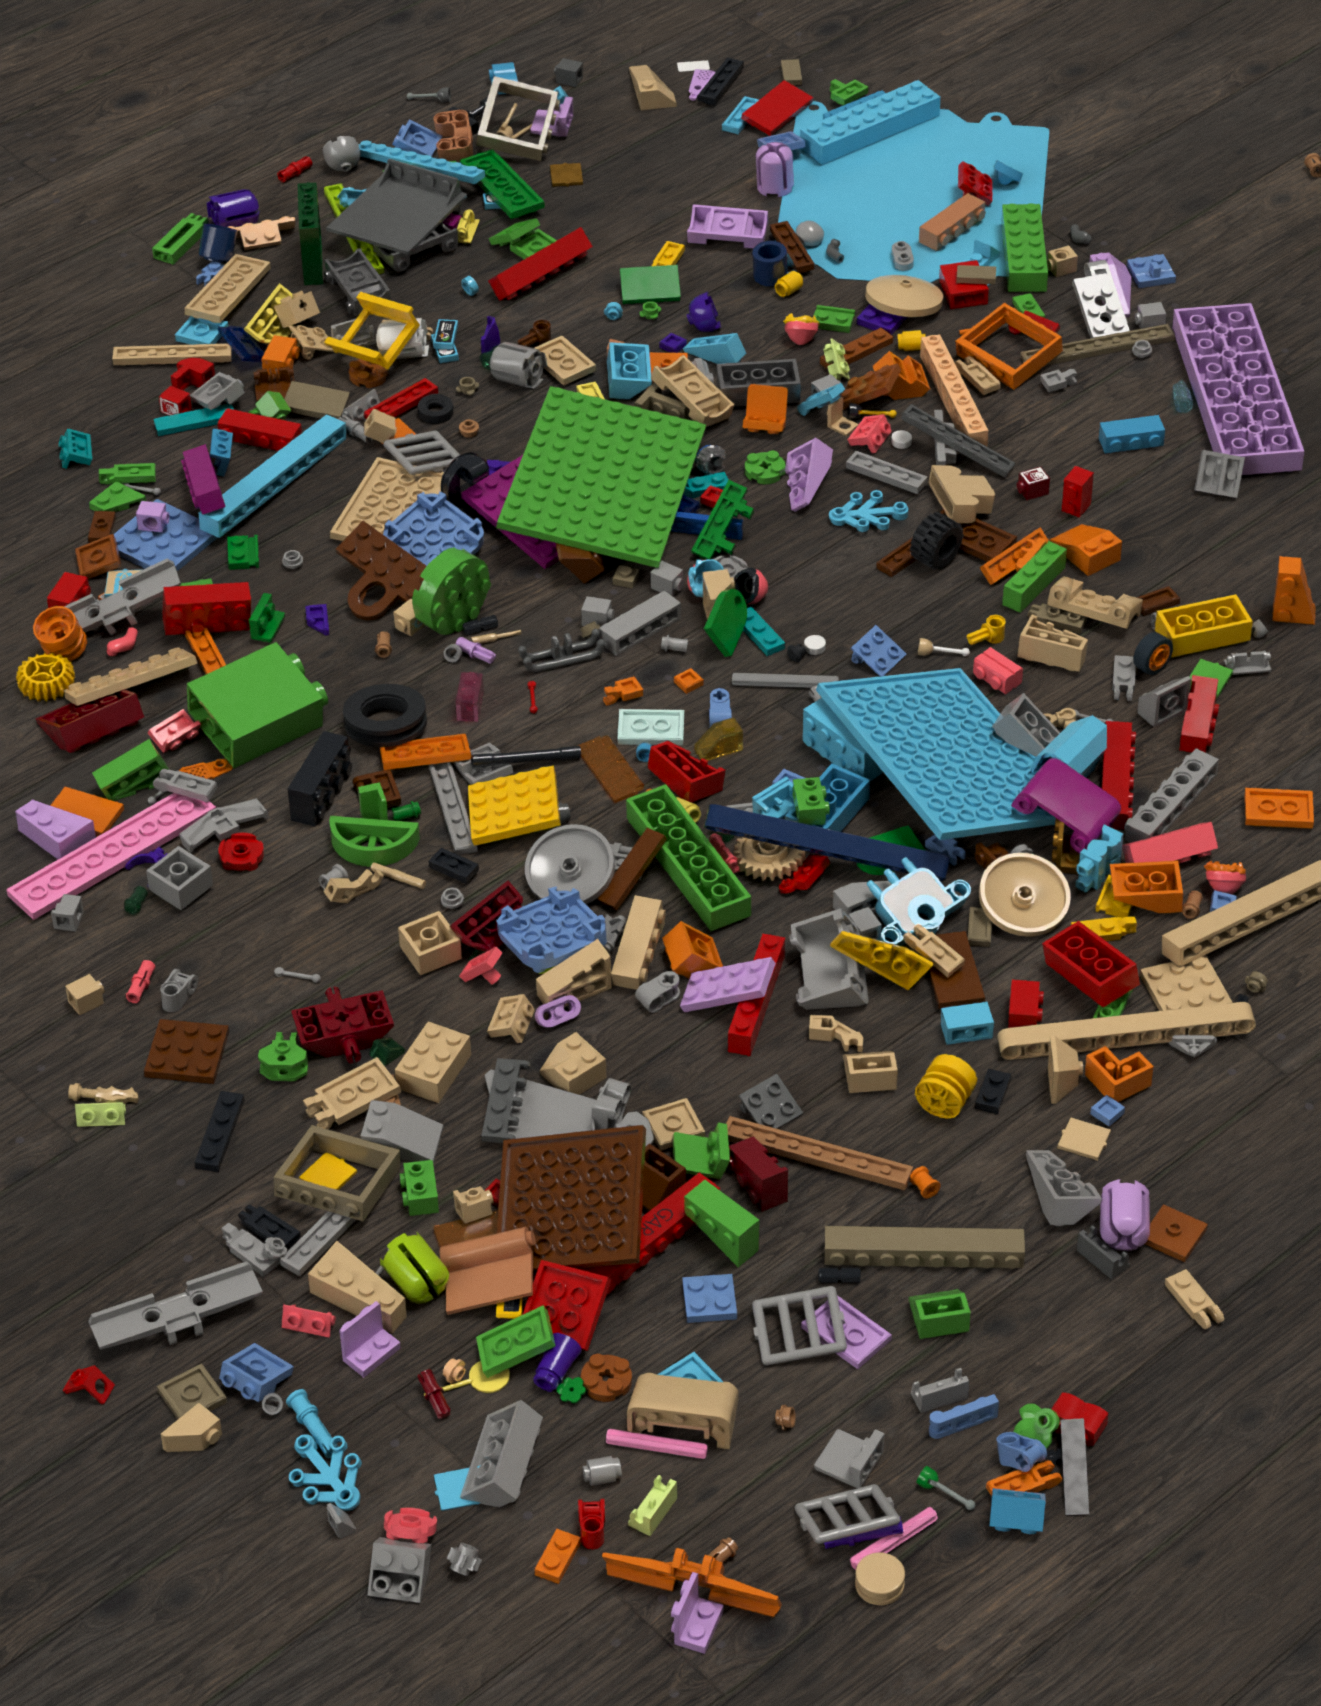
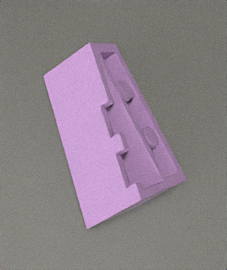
M31 800L15 811L18 830L56 859L62 858L96 838L93 820L44 803Z

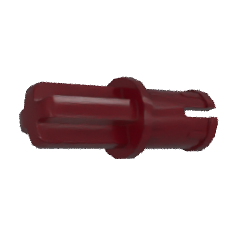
M431 1369L422 1371L421 1374H418L417 1378L424 1389L425 1399L430 1401L439 1419L448 1417L450 1415V1408L443 1396L444 1389L439 1387Z

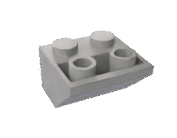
M379 1537L373 1542L368 1596L420 1603L429 1571L432 1544Z

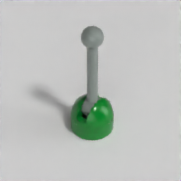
M929 1466L924 1467L916 1481V1484L926 1489L937 1487L963 1503L967 1510L975 1508L973 1500H966L939 1483L938 1474Z

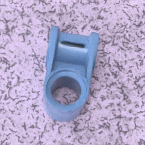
M714 689L710 693V729L732 728L729 692L725 689Z
M1015 1432L1002 1433L996 1439L999 1461L1003 1466L1028 1472L1032 1469L1033 1464L1042 1462L1047 1457L1045 1446L1037 1439L1024 1437Z

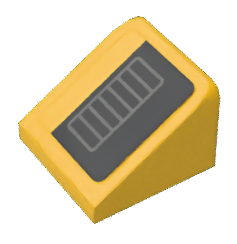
M523 1298L497 1303V1318L515 1319L523 1313Z

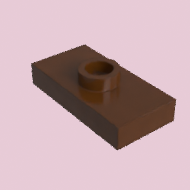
M115 511L94 512L88 535L89 543L112 534L116 519Z

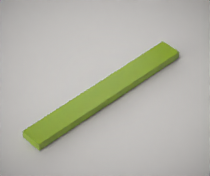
M342 184L324 187L325 196L336 218L347 208L340 205V198H337L344 188ZM346 237L353 252L361 249L377 273H384V267L378 255L373 251L372 244Z

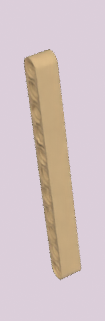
M1237 1002L1006 1028L998 1033L997 1039L1001 1056L1006 1060L1049 1056L1050 1036H1056L1077 1052L1095 1051L1104 1046L1112 1049L1166 1043L1172 1041L1174 1035H1213L1214 1037L1245 1034L1253 1031L1256 1023L1250 1004Z

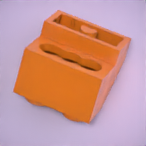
M889 351L873 365L874 371L880 370L886 365L891 366L896 363L901 368L890 393L884 396L888 395L894 400L922 397L930 390L922 365L909 355L904 360H901Z

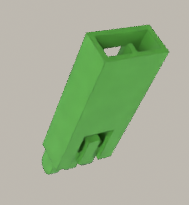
M193 213L183 218L152 248L153 258L174 265L201 238L203 224H208L209 219L206 217L202 218L200 215L196 216Z

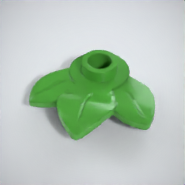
M1036 1404L1024 1405L1019 1409L1023 1420L1018 1422L1013 1432L1024 1437L1037 1439L1047 1449L1052 1442V1433L1059 1426L1057 1413L1049 1408L1041 1409ZM1047 1417V1423L1044 1425V1419Z

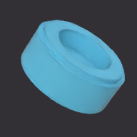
M471 276L462 279V287L468 295L473 296L479 292L478 285Z

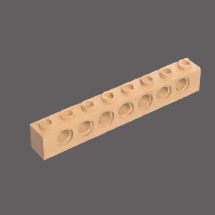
M940 334L921 337L920 357L956 429L987 447L988 428Z

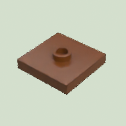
M114 534L75 549L80 575L88 577V579L122 566Z
M1163 1204L1150 1223V1235L1145 1245L1185 1262L1206 1232L1208 1224Z

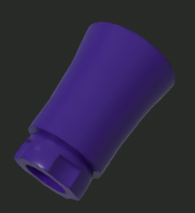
M553 1333L556 1346L544 1352L542 1360L536 1369L533 1381L536 1386L544 1391L553 1392L561 1384L565 1374L582 1352L579 1343L565 1334Z

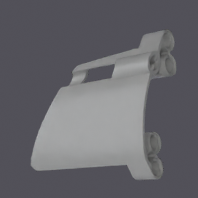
M490 1070L485 1074L489 1095L495 1070ZM608 1078L604 1087L600 1088L599 1096L595 1100L527 1080L526 1087H517L515 1096L523 1099V1105L520 1107L513 1106L512 1116L519 1118V1125L509 1126L508 1134L515 1135L517 1139L615 1128V1124H619L622 1121L631 1092V1084Z

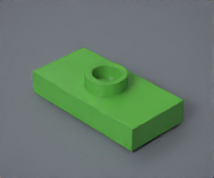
M1031 293L1013 297L1012 303L1019 312L1024 313L1027 310L1045 318L1046 315Z

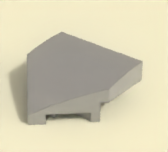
M1174 1035L1172 1041L1168 1043L1174 1048L1196 1057L1215 1046L1217 1039L1213 1035Z

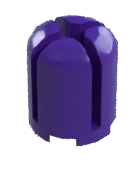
M241 189L209 197L211 200L207 202L208 217H212L215 225L240 227L246 223L257 224L259 205L255 195L250 190Z

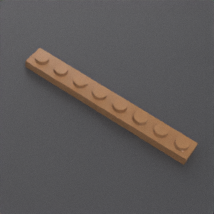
M730 1116L726 1123L729 1142L737 1143L754 1136L769 1153L901 1190H906L910 1174L913 1172V1166Z

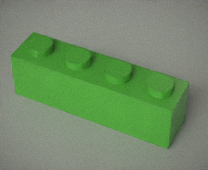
M1048 541L1004 585L1003 605L1021 613L1065 569L1067 549Z

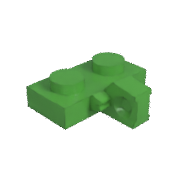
M834 79L830 82V99L844 106L867 94L869 87L857 80L844 84Z

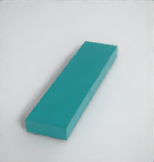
M232 403L224 404L212 410L204 408L153 419L158 436L217 425L227 408L233 409Z

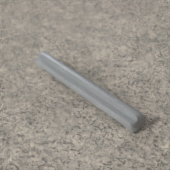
M733 673L732 685L812 688L817 686L818 683L839 681L838 676L761 673Z

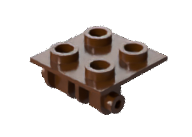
M269 368L270 375H268L267 369H257V372H254L256 402L267 391L279 392L285 399L290 384L294 381L293 368H279L280 374H278L277 368H275L276 374H272L271 368Z

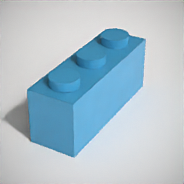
M1159 415L1100 423L1099 441L1105 453L1164 446L1165 428Z

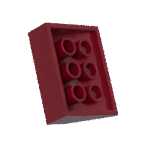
M124 689L79 706L69 703L36 718V722L60 749L72 753L80 750L84 744L98 742L100 737L106 734L113 735L118 733L119 729L124 726L136 725L138 720L144 718V714L136 693Z

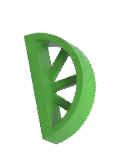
M330 816L329 820L331 842L335 851L343 859L360 866L371 867L373 862L383 866L396 863L411 854L420 839L419 823L340 816ZM365 841H369L368 847L359 845ZM376 842H381L384 845L375 847Z

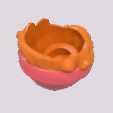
M1209 861L1204 865V868L1207 870L1206 879L1216 891L1232 895L1246 882V870L1241 862H1239V865L1237 863L1224 865L1220 864L1219 861L1214 863Z

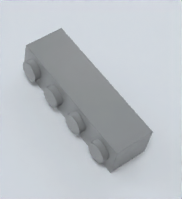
M662 591L599 627L600 639L605 641L606 649L615 656H618L680 620L681 603L666 591Z

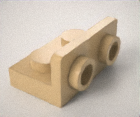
M521 994L500 998L487 1030L491 1038L512 1035L516 1043H522L534 1014V1008L526 996Z

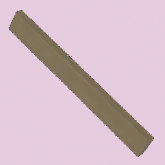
M1168 324L1065 343L1062 344L1063 351L1046 365L1130 350L1139 340L1148 341L1150 345L1175 341V334ZM1042 348L1021 352L1020 358L1023 363Z

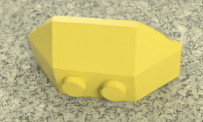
M279 283L244 330L257 341L269 344L274 335L288 337L292 331L289 326L286 328L282 327L274 306L281 304L280 300L291 296L293 299L292 293Z

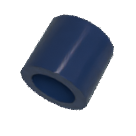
M203 224L198 254L206 260L226 263V261L233 257L237 230L219 225Z
M765 241L753 248V277L755 281L763 286H775L778 279L788 274L786 247L780 242Z

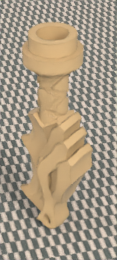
M80 1083L70 1084L68 1097L73 1099V1101H78L81 1097L95 1098L97 1103L123 1102L126 1104L127 1102L138 1103L139 1101L138 1093L132 1087L128 1090H120L113 1086L107 1089L102 1087L87 1089L82 1088Z

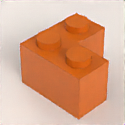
M1104 1046L1086 1055L1084 1075L1104 1096L1108 1095L1119 1102L1152 1085L1154 1066L1140 1052L1120 1061Z

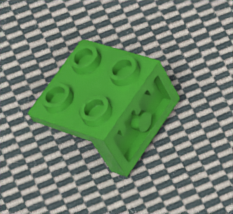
M718 1123L714 1132H710L709 1138L674 1132L672 1136L674 1160L686 1168L687 1174L697 1175L700 1172L705 1177L722 1178L730 1162L727 1124Z

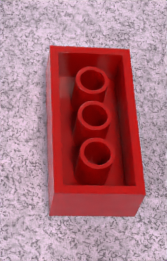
M248 582L163 587L165 635L185 634V631H190L191 633L203 632L204 628H207L209 632L250 630L251 595Z
M1077 921L1042 943L1046 964L1103 1008L1140 985L1137 964L1080 921Z

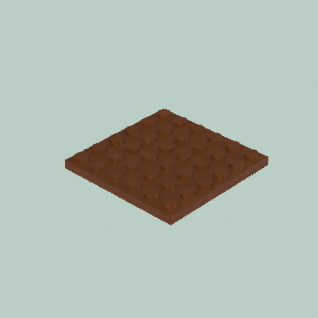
M644 1125L503 1140L497 1233L527 1227L529 1231H533L536 1244L533 1245V1273H537L541 1260L575 1269L639 1263L646 1128Z

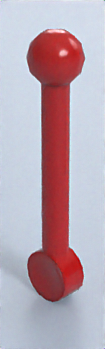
M529 681L527 684L531 696V707L529 710L534 714L538 711L535 705L534 692L536 682Z

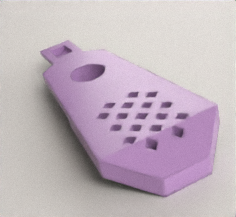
M695 69L689 88V93H691L689 99L691 101L696 100L700 91L715 74L714 71Z

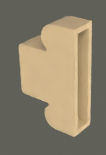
M932 465L928 484L950 519L957 523H972L975 521L977 513H992L995 493L984 476L961 475V470L957 467Z

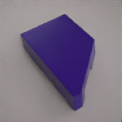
M326 604L305 606L307 626L326 636L329 635Z

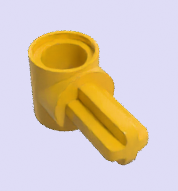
M1000 615L989 616L986 623L982 624L981 629L967 635L968 643L973 645L983 640L994 644L1002 642L1005 637V619Z

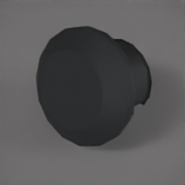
M801 644L796 646L789 645L787 649L788 657L794 662H800L801 657L806 654L805 647Z

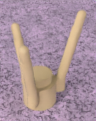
M517 103L511 108L505 122L502 123L497 131V135L516 139L531 129L532 124L513 135V129L508 126Z

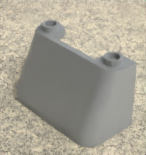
M842 908L791 924L792 934H790L789 938L791 945L801 952L804 986L798 989L796 1000L799 1006L806 1010L858 1007L868 1004L865 966L830 947V943L842 931L860 935L858 927Z

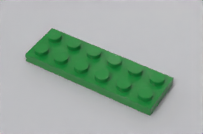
M493 149L460 160L462 165L475 166L478 169L485 170V177L477 182V184L511 219L519 218L522 215L545 208L544 200Z

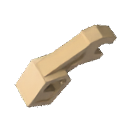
M366 869L358 880L350 882L348 878H330L324 893L331 902L348 903L352 898L375 889L382 881L384 875L380 870H376L373 875L370 870Z
M810 1015V1040L833 1041L836 1038L841 1041L844 1051H849L850 1045H856L858 1047L857 1052L863 1051V1036L860 1032H856L836 1021L833 1016Z

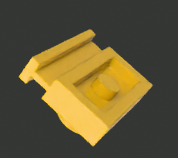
M1108 874L1095 911H1106L1105 914L1116 917H1129L1133 905L1114 900L1111 875Z

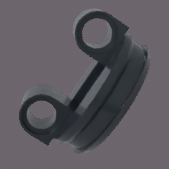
M472 452L461 454L453 459L445 469L440 483L441 492L446 494V500L455 507H463V511L469 515H476L478 512L461 498V493L489 476L488 463L485 459ZM460 478L466 482V483H464V484L461 485V486H460Z

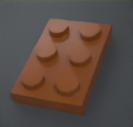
M897 363L891 366L886 365L880 370L869 371L864 376L851 378L847 383L845 391L841 394L843 410L849 407V403L860 404L890 393L901 371Z

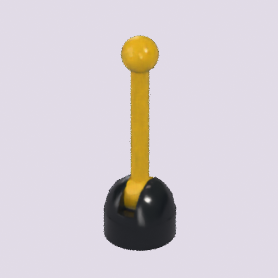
M849 403L848 419L852 420L859 419L862 414H884L891 418L897 415L895 410L889 412L863 410L859 404Z

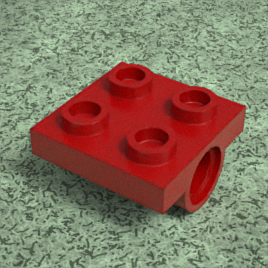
M962 161L958 165V188L962 190V197L969 193L985 201V205L989 206L993 201L991 177L981 173L973 165Z

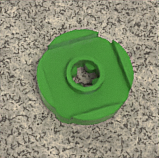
M777 451L751 453L747 456V461L745 462V475L751 481L752 478L757 480L759 484L776 483L780 480V476L785 475V461L779 456Z

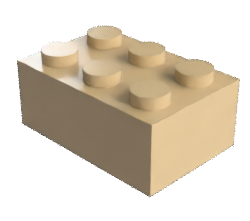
M427 1022L395 1068L396 1082L399 1084L400 1089L439 1103L471 1056L470 1036Z

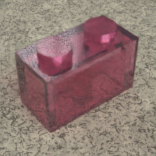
M461 672L456 697L457 720L479 721L484 695L483 673Z

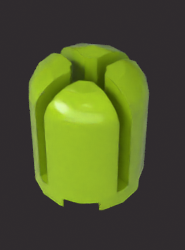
M416 1232L417 1235L411 1236L403 1233L387 1245L389 1251L383 1260L380 1258V1265L411 1302L416 1304L427 1303L433 1300V1296L428 1291L429 1288L426 1282L439 1296L449 1282V1272L418 1232Z

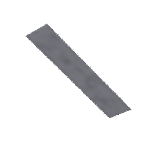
M1084 1418L1061 1420L1065 1514H1089Z

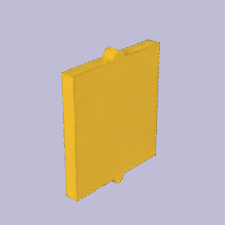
M324 1153L299 1176V1179L339 1190L357 1173V1169L345 1163L344 1159Z

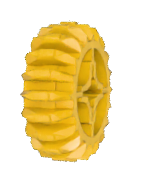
M44 652L43 655L36 654L34 658L28 657V661H22V665L18 667L16 676L18 688L23 695L29 696L30 700L36 698L38 702L41 699H45L47 702L48 699L56 700L58 696L63 697L64 690L69 689L68 686L75 681L72 663L68 661V658H63L61 654L55 656L54 652L50 655Z

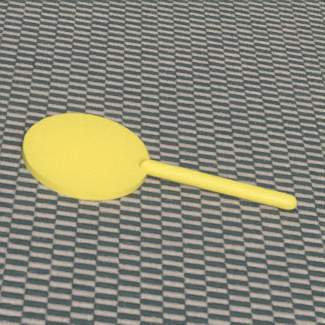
M479 1361L471 1368L469 1379L442 1388L445 1392L471 1384L473 1388L480 1392L494 1393L500 1391L508 1384L510 1378L509 1369L487 1378L483 1373L481 1361Z

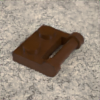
M390 769L360 775L352 780L353 786L357 791L358 787L380 782L386 798L387 808L402 805L401 796Z

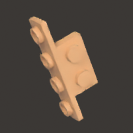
M285 216L274 221L264 220L257 224L246 223L240 227H228L237 230L236 238H241L244 250L281 244L279 231L295 228L296 220L295 217Z

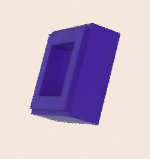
M670 333L659 342V348L670 353H678L687 345L686 339Z

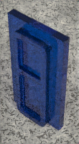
M218 326L217 330L242 361L262 362L265 352L243 327Z

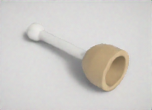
M920 638L918 655L927 656L933 650L958 653L965 657L970 654L967 648L960 650L936 647L928 639Z

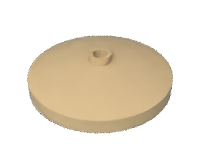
M885 275L872 279L866 286L865 297L867 301L875 308L889 314L905 317H922L934 314L942 307L943 294L941 290L934 284L920 278L906 275Z
M1012 853L996 859L985 870L979 885V901L986 916L1002 930L1018 936H1039L1052 931L1063 921L1070 905V888L1062 872L1050 861L1034 854Z

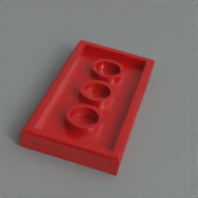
M784 80L743 112L741 119L771 136L813 102V97Z

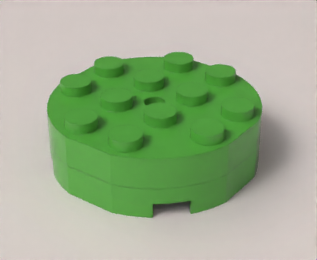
M453 547L444 550L426 566L420 575L424 580L419 591L414 589L412 597L415 617L418 621L442 635L462 631L463 623L469 622L479 615V610L491 587L487 564L463 548L458 550Z

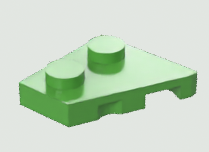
M116 481L91 500L89 507L93 511H123L129 509V504L146 501V496Z

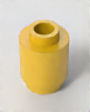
M791 271L778 279L775 284L777 294L781 297L789 296L802 288L803 278L801 274Z
M921 330L904 331L902 334H898L899 350H921V337H926L925 334H921Z

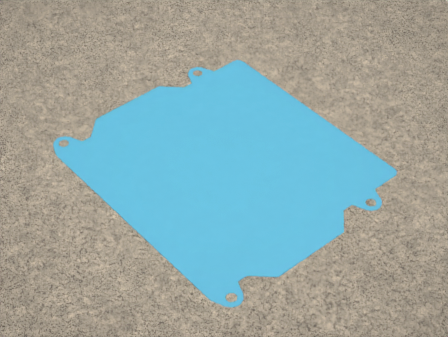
M813 101L797 114L793 133L800 137V129L823 120V114L828 112L825 105ZM817 105L819 109L813 111L809 109V106ZM940 109V116L823 165L801 148L791 150L793 154L794 185L789 194L782 196L778 223L788 221L794 232L801 222L810 220L819 224L824 231L823 241L813 247L804 245V248L815 265L820 266L837 279L871 281L874 278L885 275H906L931 283L939 279L940 265L963 262L974 252L975 239L992 246L1000 252V256L989 266L996 267V276L1007 277L1001 227L1002 204H1040L1042 215L1049 129L1045 127L1012 125L1008 117L999 112L987 114L980 123H969L950 110ZM1000 116L1002 119L1000 121H992L991 117ZM996 160L1022 172L1021 181H1013L1006 186L999 183L997 171L993 167ZM964 161L967 164L973 165L981 173L991 177L993 201L989 206L985 205L986 213L981 221L974 224L970 229H967L938 251H935L919 243V227L962 197V190L958 188V165ZM832 239H837L841 243L839 252L844 255V260L841 263H837L826 253L827 246ZM904 241L911 246L914 257L912 269L901 271L895 268L891 254L894 243ZM787 259V266H791Z

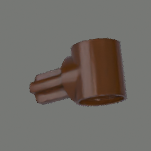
M547 320L535 321L533 328L529 330V334L518 340V345L529 347L532 344H536L539 346L551 341L550 322Z

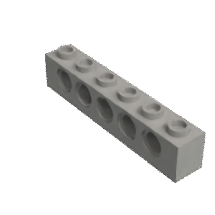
M1198 749L1187 755L1179 768L1176 767L1168 780H1164L1161 783L1157 792H1153L1150 795L1146 804L1138 808L1135 816L1127 820L1124 830H1126L1125 840L1132 843L1164 834L1217 776L1219 759Z

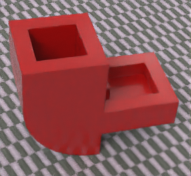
M201 358L181 360L177 363L178 370L171 375L172 387L183 391L191 384L201 387L215 376L214 363Z

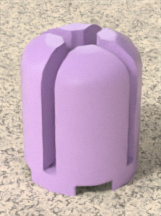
M767 143L762 145L756 152L757 189L761 194L767 196V193L778 194V197H781L792 191L794 185L793 154L791 149L783 143Z
M1120 1179L1109 1182L1103 1187L1101 1195V1238L1106 1244L1117 1251L1135 1250L1143 1246L1150 1235L1149 1190L1138 1181H1135V1184L1120 1183Z

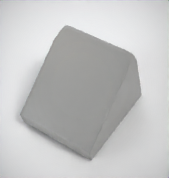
M331 1503L327 1504L328 1522L338 1538L341 1539L356 1532V1527L344 1510Z

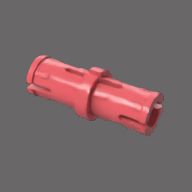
M144 960L137 974L133 975L131 987L125 995L129 1002L138 1003L144 989L148 988L150 984L149 979L156 968L152 961Z

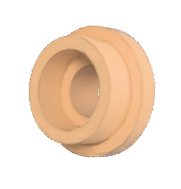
M453 1358L447 1362L442 1373L446 1377L447 1382L453 1384L463 1378L466 1371L464 1361Z

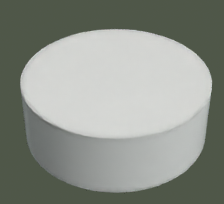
M896 431L892 434L891 443L899 449L908 448L912 443V435L907 431Z
M819 635L808 636L804 641L806 652L811 655L823 653L826 648L825 639Z

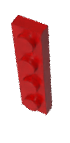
M424 378L364 411V418L367 419L373 409L395 418L418 405L423 397L438 394V387Z

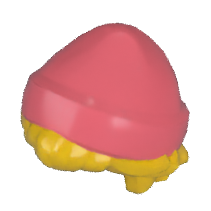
M792 313L786 316V319L783 321L785 332L797 345H805L812 340L818 332V326L820 325L815 316L812 318L807 315L793 317Z

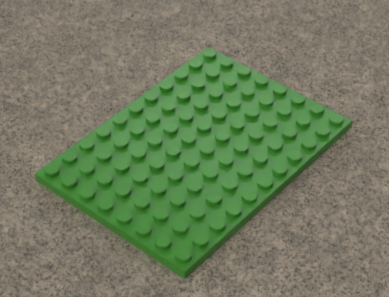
M550 386L501 510L496 528L659 568L705 433L706 424Z

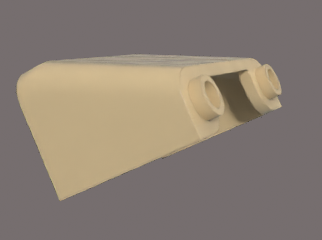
M653 1373L642 1374L637 1379L628 1405L627 1431L642 1433L643 1430L648 1429V1432H653L654 1425L704 1431V1439H709L711 1436L717 1440V1448L730 1449L738 1405V1389L729 1382L664 1376Z

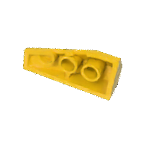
M842 931L830 943V947L907 990L933 966V962L906 947Z

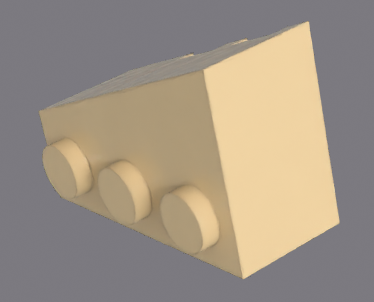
M1032 614L1020 635L1017 657L1024 658L1027 661H1037L1048 666L1066 668L1069 671L1079 672L1085 662L1088 639L1066 629L1063 632L1054 628L1053 623L1047 622L1046 625L1038 621L1037 616Z

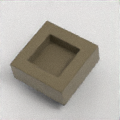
M619 565L613 577V585L633 589L639 577V569Z

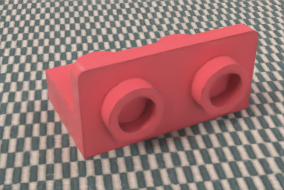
M884 414L866 416L847 440L850 446L868 445L870 452L876 453L891 433V427Z

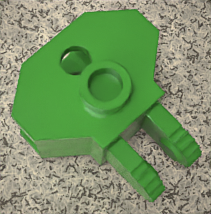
M277 1032L272 1044L259 1050L260 1074L271 1081H296L307 1075V1052L297 1045V1033H291L290 1040H284L283 1033Z

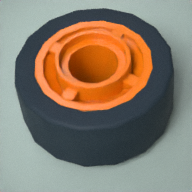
M1157 632L1147 634L1135 649L1133 656L1134 665L1149 675H1155L1162 671L1172 656L1173 644L1171 640Z

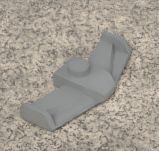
M257 798L224 807H217L208 811L206 815L182 831L179 836L183 846L189 853H192L194 848L214 834L222 841L232 834L239 833L238 823L262 817L264 819L269 818L268 811Z

